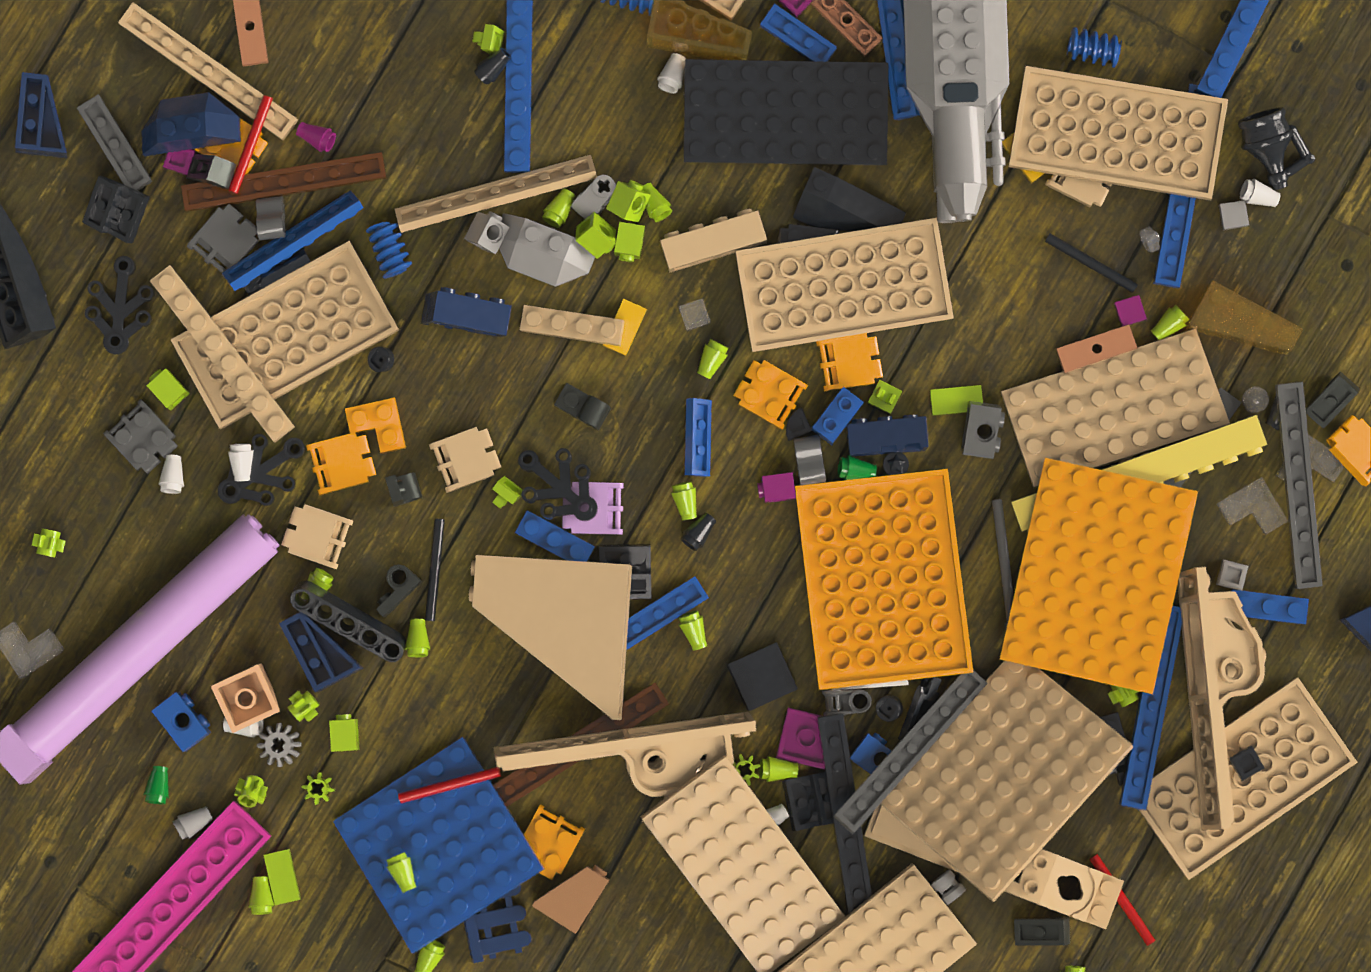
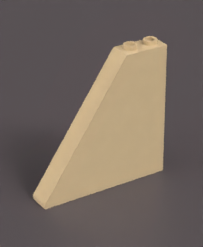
M476 555V561L473 560L471 563V576H474V586H470L469 601L472 602V607L611 719L622 720L632 566L629 564Z

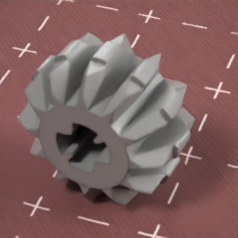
M282 723L276 724V732L272 726H267L266 729L269 736L264 733L259 735L261 739L266 740L265 743L257 744L258 748L266 749V751L260 754V757L264 758L270 755L267 761L269 765H272L277 758L278 767L283 766V758L286 763L292 764L293 761L290 754L295 757L300 755L298 751L293 750L294 747L302 746V742L293 741V739L299 736V733L295 732L289 735L292 726L287 725L283 731ZM277 738H279V741H285V744L282 746L284 749L282 752L280 749L275 750L274 748L277 744Z

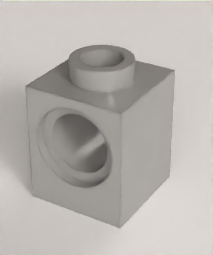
M489 211L488 215L477 212L464 239L484 251L496 254L509 226L502 223L503 218Z

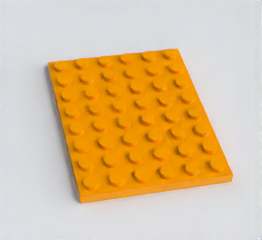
M1045 458L1000 659L1153 694L1198 491Z
M948 469L795 486L819 690L973 673Z

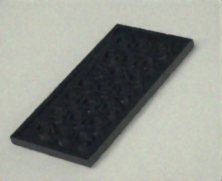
M685 59L683 162L887 165L889 63Z

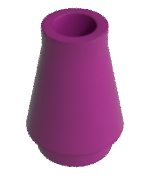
M304 122L299 124L296 131V136L302 138L320 152H329L336 140V134L330 128L310 125Z

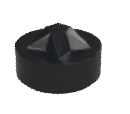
M387 347L373 348L368 355L369 367L375 372L389 371L394 364L393 352Z
M891 452L883 461V469L887 475L905 474L909 468V461L901 452Z
M894 695L880 698L876 704L877 715L880 719L887 722L898 719L903 712L901 700Z

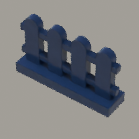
M521 885L499 898L505 899L506 908L487 912L485 907L480 910V913L474 914L464 921L472 963L483 962V955L488 954L489 959L496 958V953L515 949L516 954L521 953V947L530 944L531 935L527 931H518L516 923L525 918L526 910L520 905L513 906L511 896L519 894ZM510 924L511 933L492 937L490 927ZM484 929L485 939H479L478 930Z

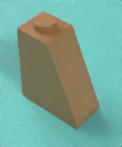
M594 865L593 868L587 866L538 898L532 906L576 934L610 879L605 877L607 872L597 865Z

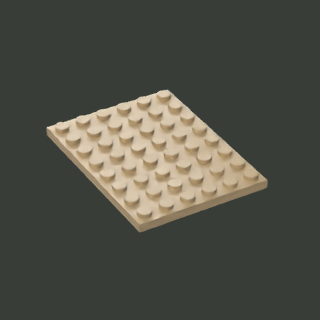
M1004 661L986 680L987 685L881 802V805L993 902L1133 748L1131 743L1039 668Z

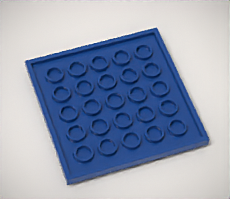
M463 737L333 821L411 953L419 951L544 870V867L490 779L400 803L399 793L484 770ZM403 852L406 853L407 858L410 857L414 881L417 886L402 893L399 885L386 868L388 866L387 859Z

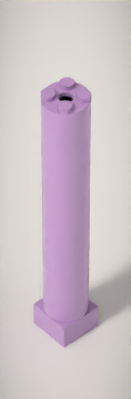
M243 514L17 722L13 725H7L0 732V763L19 784L31 783L53 763L52 759L278 553L276 548L280 546L279 543L270 534H263L260 531L263 526L253 515L248 514L245 516Z

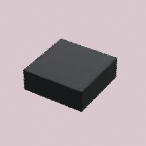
M1251 745L1228 758L1241 781L1265 768Z

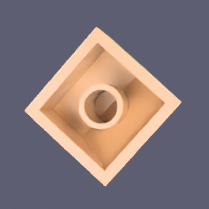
M262 663L211 686L232 733L280 712L272 684Z

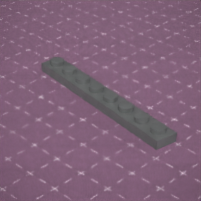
M1303 382L1275 384L1294 584L1296 589L1320 587L1323 585Z
M974 670L973 673L960 674L833 817L849 832L855 833L987 685V682Z

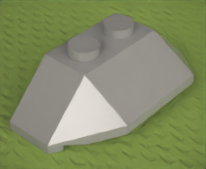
M503 213L501 222L509 226V229L499 249L508 269L555 287L589 274L595 257L576 242L575 237L529 219Z

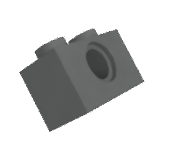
M975 401L968 402L961 445L963 455L994 459V453L999 452L1001 438L997 437L999 427L1003 428L1005 412H1001L1002 408L999 405ZM982 424L990 426V432L986 436H979L977 434V429Z

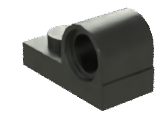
M194 154L186 178L195 182H206L220 188L229 189L236 164L215 155Z
M1339 372L1328 383L1323 392L1306 408V414L1324 429L1359 393L1360 388L1342 372Z
M566 383L554 404L557 408L598 431L611 410L610 406L591 395H587Z
M415 473L399 477L393 475L385 478L394 507L422 498Z
M394 565L387 572V582L395 591L392 594L387 592L378 601L380 606L376 610L383 617H387L422 583L410 569L403 565ZM403 570L406 573V580L398 585L394 582L393 575L395 572Z
M1069 917L1014 919L1015 945L1064 946L1070 944Z

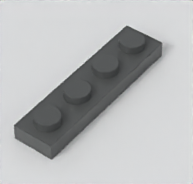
M96 95L78 106V111L123 184L138 191L153 182L102 98Z

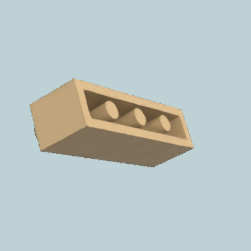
M746 209L738 212V217L728 219L727 216L713 220L712 225L704 227L703 224H697L689 227V232L679 234V231L665 234V239L660 240L669 273L730 255L738 250L766 244L767 237L759 212H752V209Z

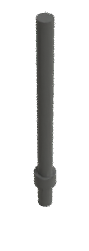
M1002 499L993 500L992 506L1007 623H1004L1006 633L1014 593Z

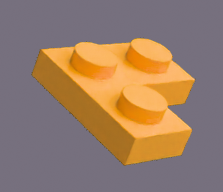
M396 398L345 408L350 433L375 429L381 454L406 448Z

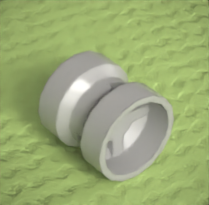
M950 869L930 884L935 891L942 895L941 899L946 905L956 900L966 891L962 883H958L955 880V875Z

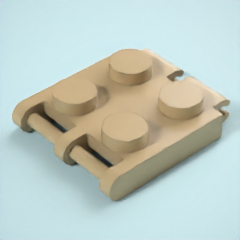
M1054 174L1045 183L1046 186L1088 207H1091L1092 204L1101 207L1109 192V189L1102 186V182L1060 176L1056 183L1055 180L1058 175Z
M477 427L429 445L430 449L434 450L439 464L437 466L438 471L442 472L447 485L445 488L446 493L495 475L493 470L501 468L496 451L493 450L486 453L485 449L493 446L487 429L478 431ZM439 447H441L446 463L442 460ZM446 469H449V471H450L451 477H452L453 482H454L453 485L451 484V481H450V479H449V476H448V473H447Z
M306 504L303 509L295 506L289 523L297 526L296 530L287 528L281 545L288 547V553L337 569L338 564L336 562L341 548L345 547L346 542H344L349 525L352 526L353 520ZM345 523L340 538L337 540L342 524ZM335 545H337L332 561L330 562V558L333 554Z

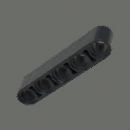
M301 581L295 586L290 597L291 604L295 609L386 661L396 662L401 659L406 646V639L401 633L310 581ZM305 592L310 598L302 599L298 593ZM328 605L332 611L325 612L320 606ZM343 618H351L355 624L348 625L343 621ZM365 631H374L377 637H368ZM394 643L399 647V650H391L387 644Z

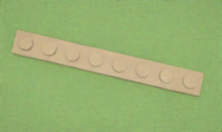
M135 3L130 5L118 22L122 27L250 118L255 119L263 97L262 93ZM272 101L263 127L284 141L298 122V119Z
M591 155L396 208V217L402 233L587 182L597 178Z
M169 265L152 278L150 282L273 442L278 441L295 428L172 266Z

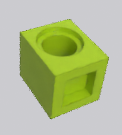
M630 180L629 183L618 181L606 209L625 220L639 222L651 194L642 190L644 186L633 180Z
M595 212L576 227L575 241L597 259L604 253H609L616 244V229Z
M619 222L614 250L615 255L619 256V260L634 262V259H640L645 226Z
M166 368L163 371L160 369L149 378L151 382L146 385L169 410L176 407L190 394Z
M351 714L336 715V720L329 721L331 752L360 750L358 719H351Z

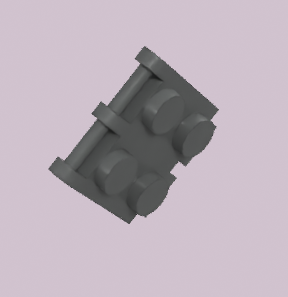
M228 204L224 210L218 208L188 243L187 247L190 250L194 249L205 258L204 261L208 265L211 263L223 273L243 260L259 242L256 238L258 235L257 227L247 218L240 225L239 221L243 218V215ZM199 243L208 252H210L209 255L206 252H204L200 247H198L197 244ZM215 257H216L220 262H222V263L227 267V269H225V268L222 267L218 262H216V261L214 260Z
M140 399L137 402L138 405L130 413L122 415L120 417L121 421L110 431L106 430L103 434L136 470L139 471L142 468L148 474L161 462L156 456L158 452L166 458V455H169L178 445L173 441L176 437L175 434Z

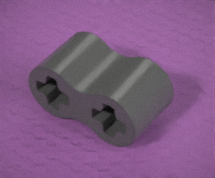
M283 197L256 199V224L259 240L285 238V206Z
M819 435L793 438L800 485L826 483Z

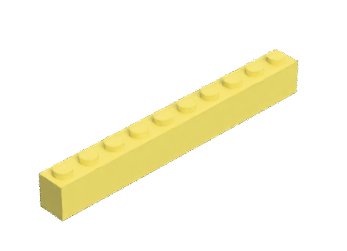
M1257 415L1103 470L1162 484L1167 480L1174 479L1176 483L1188 479V473L1198 470L1199 474L1213 470V464L1222 461L1223 465L1236 462L1238 461L1237 456L1246 452L1248 457L1263 452L1262 447L1266 446L1267 442ZM1037 493L1011 502L1022 532L1029 531Z

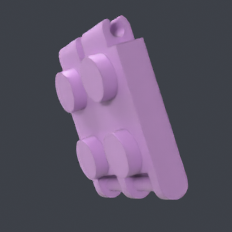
M572 482L571 490L578 496L579 482ZM589 482L590 497L598 505L596 516L590 521H580L574 515L563 516L562 528L571 529V534L622 535L623 529H620L621 512H623L621 489L624 488V483ZM613 489H616V506H613ZM563 498V505L571 504L568 500ZM583 504L580 507L582 512H586L589 509L588 504ZM613 512H615V529H613Z

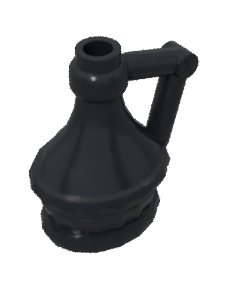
M1284 107L1257 112L1238 121V127L1242 129L1241 148L1248 151L1265 166L1269 173L1267 179L1269 184L1272 185L1273 190L1287 187L1288 177L1315 161L1314 155L1310 153L1297 128L1294 125L1288 124L1285 118L1286 110ZM1291 139L1301 157L1284 169V154Z

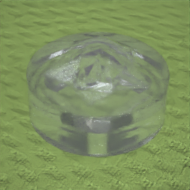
M1150 226L1140 230V237L1146 250L1150 253L1159 250V234L1153 231Z
M1251 387L1242 396L1243 407L1251 413L1261 412L1267 407L1269 402L1267 392L1260 387Z

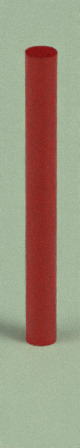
M265 95L262 97L228 189L232 193L238 194L272 103L273 99Z
M494 767L398 794L400 803H405L500 777L499 768Z
M1098 854L1089 859L1097 871L1112 876ZM1121 889L1117 902L1148 946L1155 939Z

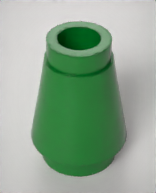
M851 456L841 457L837 475L843 478V480L871 478L876 476L877 466Z
M153 766L143 794L145 802L160 805L166 804V799L169 798L167 767Z

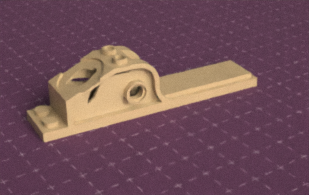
M1198 567L1180 572L1178 579L1202 831L1232 828L1231 823H1234L1223 705L1231 697L1247 695L1258 689L1264 679V663L1266 661V652L1262 647V641L1255 628L1251 627L1241 608L1243 605L1236 592L1208 593L1210 577L1206 573V567ZM1231 621L1238 624L1242 630L1236 629Z
M741 712L493 748L497 768L502 767L503 771L620 754L625 758L627 771L635 787L645 795L652 797L664 796L665 799L723 755H726L729 761L734 763L731 734H734L735 737L749 736L750 732L756 731V725L749 712ZM703 755L706 756V759L700 760ZM651 756H658L654 761H648Z
M881 804L873 811L864 836L958 872ZM1041 849L1023 869L1019 882L1012 881L1004 891L1106 929L1124 881ZM1074 875L1078 878L1080 889L1082 890L1080 899H1062L1059 894V887L1057 886V879L1060 876Z

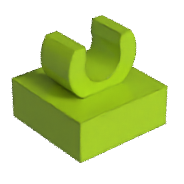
M485 24L484 33L474 32L472 42L478 43L483 51L491 55L502 47L504 31L495 25Z
M879 380L868 404L891 414L902 391Z
M504 476L493 487V490L498 495L492 503L500 509L507 502L513 505L520 499L523 490Z

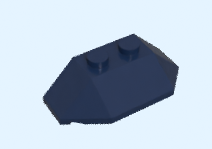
M209 92L160 100L142 129L143 156L241 142L240 117Z

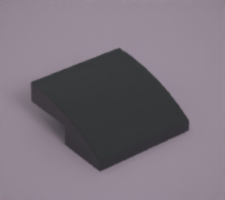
M98 176L82 223L101 233H109L127 244L133 243L150 197L117 181Z
M651 544L599 545L600 563L629 564L632 566L630 599H651Z
M777 642L727 665L747 712L798 689Z
M825 772L782 781L792 831L833 823Z

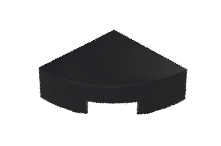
M802 407L792 414L787 423L786 436L788 441L812 432Z

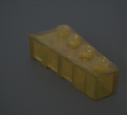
M654 0L647 34V47L715 60H748L752 31L723 18L714 17L703 9L698 10L687 5L682 0Z
M1213 280L1207 285L1184 328L1187 330L1196 329L1198 332L1205 333L1206 335L1253 345L1254 347L1285 355L1293 350L1303 331V328Z

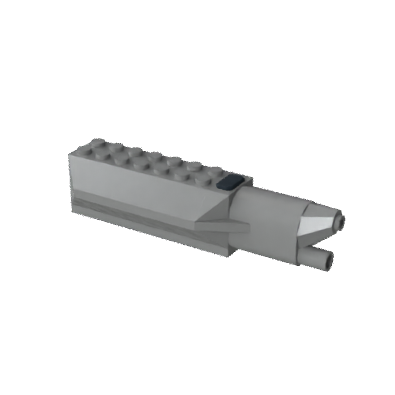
M903 0L906 89L932 135L934 192L937 194L938 223L971 221V217L977 215L987 188V167H993V182L996 186H1001L1004 181L1003 166H1006L1005 157H1003L1002 141L1005 140V135L1002 132L1001 101L1009 86L1007 0ZM990 124H991V130H992V132L987 133V131H988V129H989V127H990ZM986 142H992V158L986 159Z

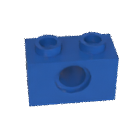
M843 387L811 430L832 446L864 402Z
M175 692L153 709L152 712L183 752H187L211 733L208 729L210 723L202 713L198 715L192 707L195 704L186 693L182 695L181 692ZM181 713H186L190 719L188 726L185 728L178 724V716Z
M867 733L850 755V759L871 775L878 767L874 763L875 754L884 752L888 756L891 750L884 746L887 741L877 733H874L873 736Z

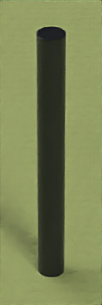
M1049 233L1045 240L1046 243L1132 293L1135 291L1137 283Z
M435 518L425 621H435L445 519Z

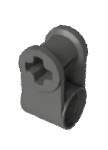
M841 689L822 691V695L825 696L826 711L823 713L824 716L843 713V715L862 713L871 706V696L864 690ZM859 693L864 694L868 700L867 705L862 709L856 708L852 702L853 697ZM833 697H835L836 709L833 708Z

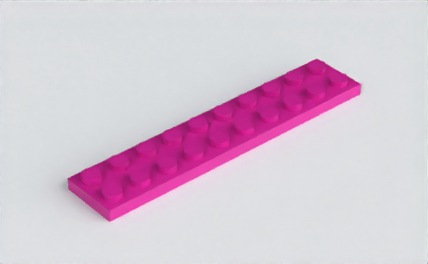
M233 801L72 972H144L272 835L236 801Z

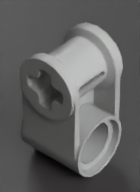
M608 175L598 176L576 198L571 208L584 219L593 212L600 215L616 187L614 180ZM609 182L610 191L608 193L606 191L600 193L599 185Z

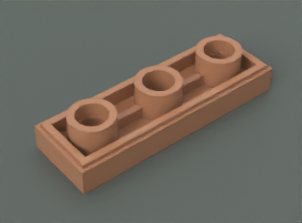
M233 0L243 67L269 63L260 0ZM250 24H254V29L248 31L247 26Z
M813 0L811 2V5L864 57L882 41L883 38L845 0ZM844 17H849L852 22L846 24L843 22L842 19Z
M1126 325L1057 348L1056 352L1064 373L1138 348L1130 325ZM1092 346H1099L1100 353H1094Z

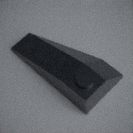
M814 167L793 218L811 227L848 232L901 224L906 212L836 176Z

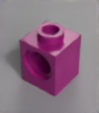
M793 472L762 476V482L757 483L759 498H764L765 503L796 499Z

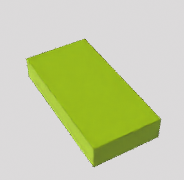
M981 385L930 390L932 416L967 413L969 401L983 403Z
M290 849L265 854L264 860L274 904L279 905L300 900L301 896Z

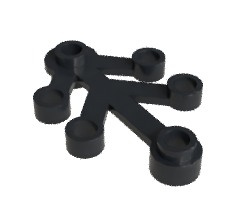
M120 256L114 262V270L118 274L115 303L104 291V286L99 281H91L87 287L88 292L92 296L97 297L111 314L113 326L111 328L101 317V310L96 306L87 307L85 317L89 321L94 322L104 334L103 344L105 349L115 355L124 353L129 346V338L142 327L149 326L152 322L151 314L142 310L136 314V320L123 329L124 319L143 303L151 301L155 296L153 288L144 285L139 288L138 294L126 303L128 278L136 270L135 262L128 256ZM126 261L128 263V268L126 270H121L120 264ZM95 284L100 286V290L97 293L92 292V287ZM145 289H150L151 295L148 298L142 296ZM94 309L97 310V316L90 318L89 312ZM143 314L148 315V320L145 323L140 322V316ZM114 337H119L120 343L117 346L112 345Z
M256 434L252 438L254 451L250 480L234 481L232 467L230 466L228 479L223 480L218 486L220 499L228 504L237 503L242 498L260 502L264 506L272 505L275 500L272 492L264 490L260 493L244 488L254 482L279 487L285 492L293 491L296 487V482L292 477L285 476L281 478L267 475V473L290 458L298 459L302 457L305 453V444L298 438H290L285 442L284 450L260 465L263 449L267 447L268 439L263 434ZM259 437L264 438L262 446L256 445V439ZM294 444H298L300 447L299 452L296 454L291 452V447ZM287 479L292 481V487L289 489H285L283 486L284 481ZM230 486H233L236 490L232 496L227 494V489ZM266 493L271 496V500L268 503L262 501V496Z
M561 448L555 455L556 460L559 462L560 480L540 464V459L534 451L526 450L520 454L518 458L520 467L525 472H535L552 487L535 490L533 487L524 488L522 498L526 503L532 504L537 500L565 498L571 503L570 505L554 506L552 503L543 504L540 512L545 519L551 520L556 516L574 515L580 521H590L596 516L598 505L589 494L591 471L587 465L579 464L574 470V474L579 480V496L571 490L570 462L572 455L568 449ZM567 453L568 458L564 461L560 460V455ZM527 456L532 457V462L529 464L524 463V459ZM581 469L587 470L586 475L582 477L578 475V472ZM529 491H533V498L526 499V494ZM583 504L589 505V509L586 512L580 511V507ZM546 508H553L552 514L545 515Z

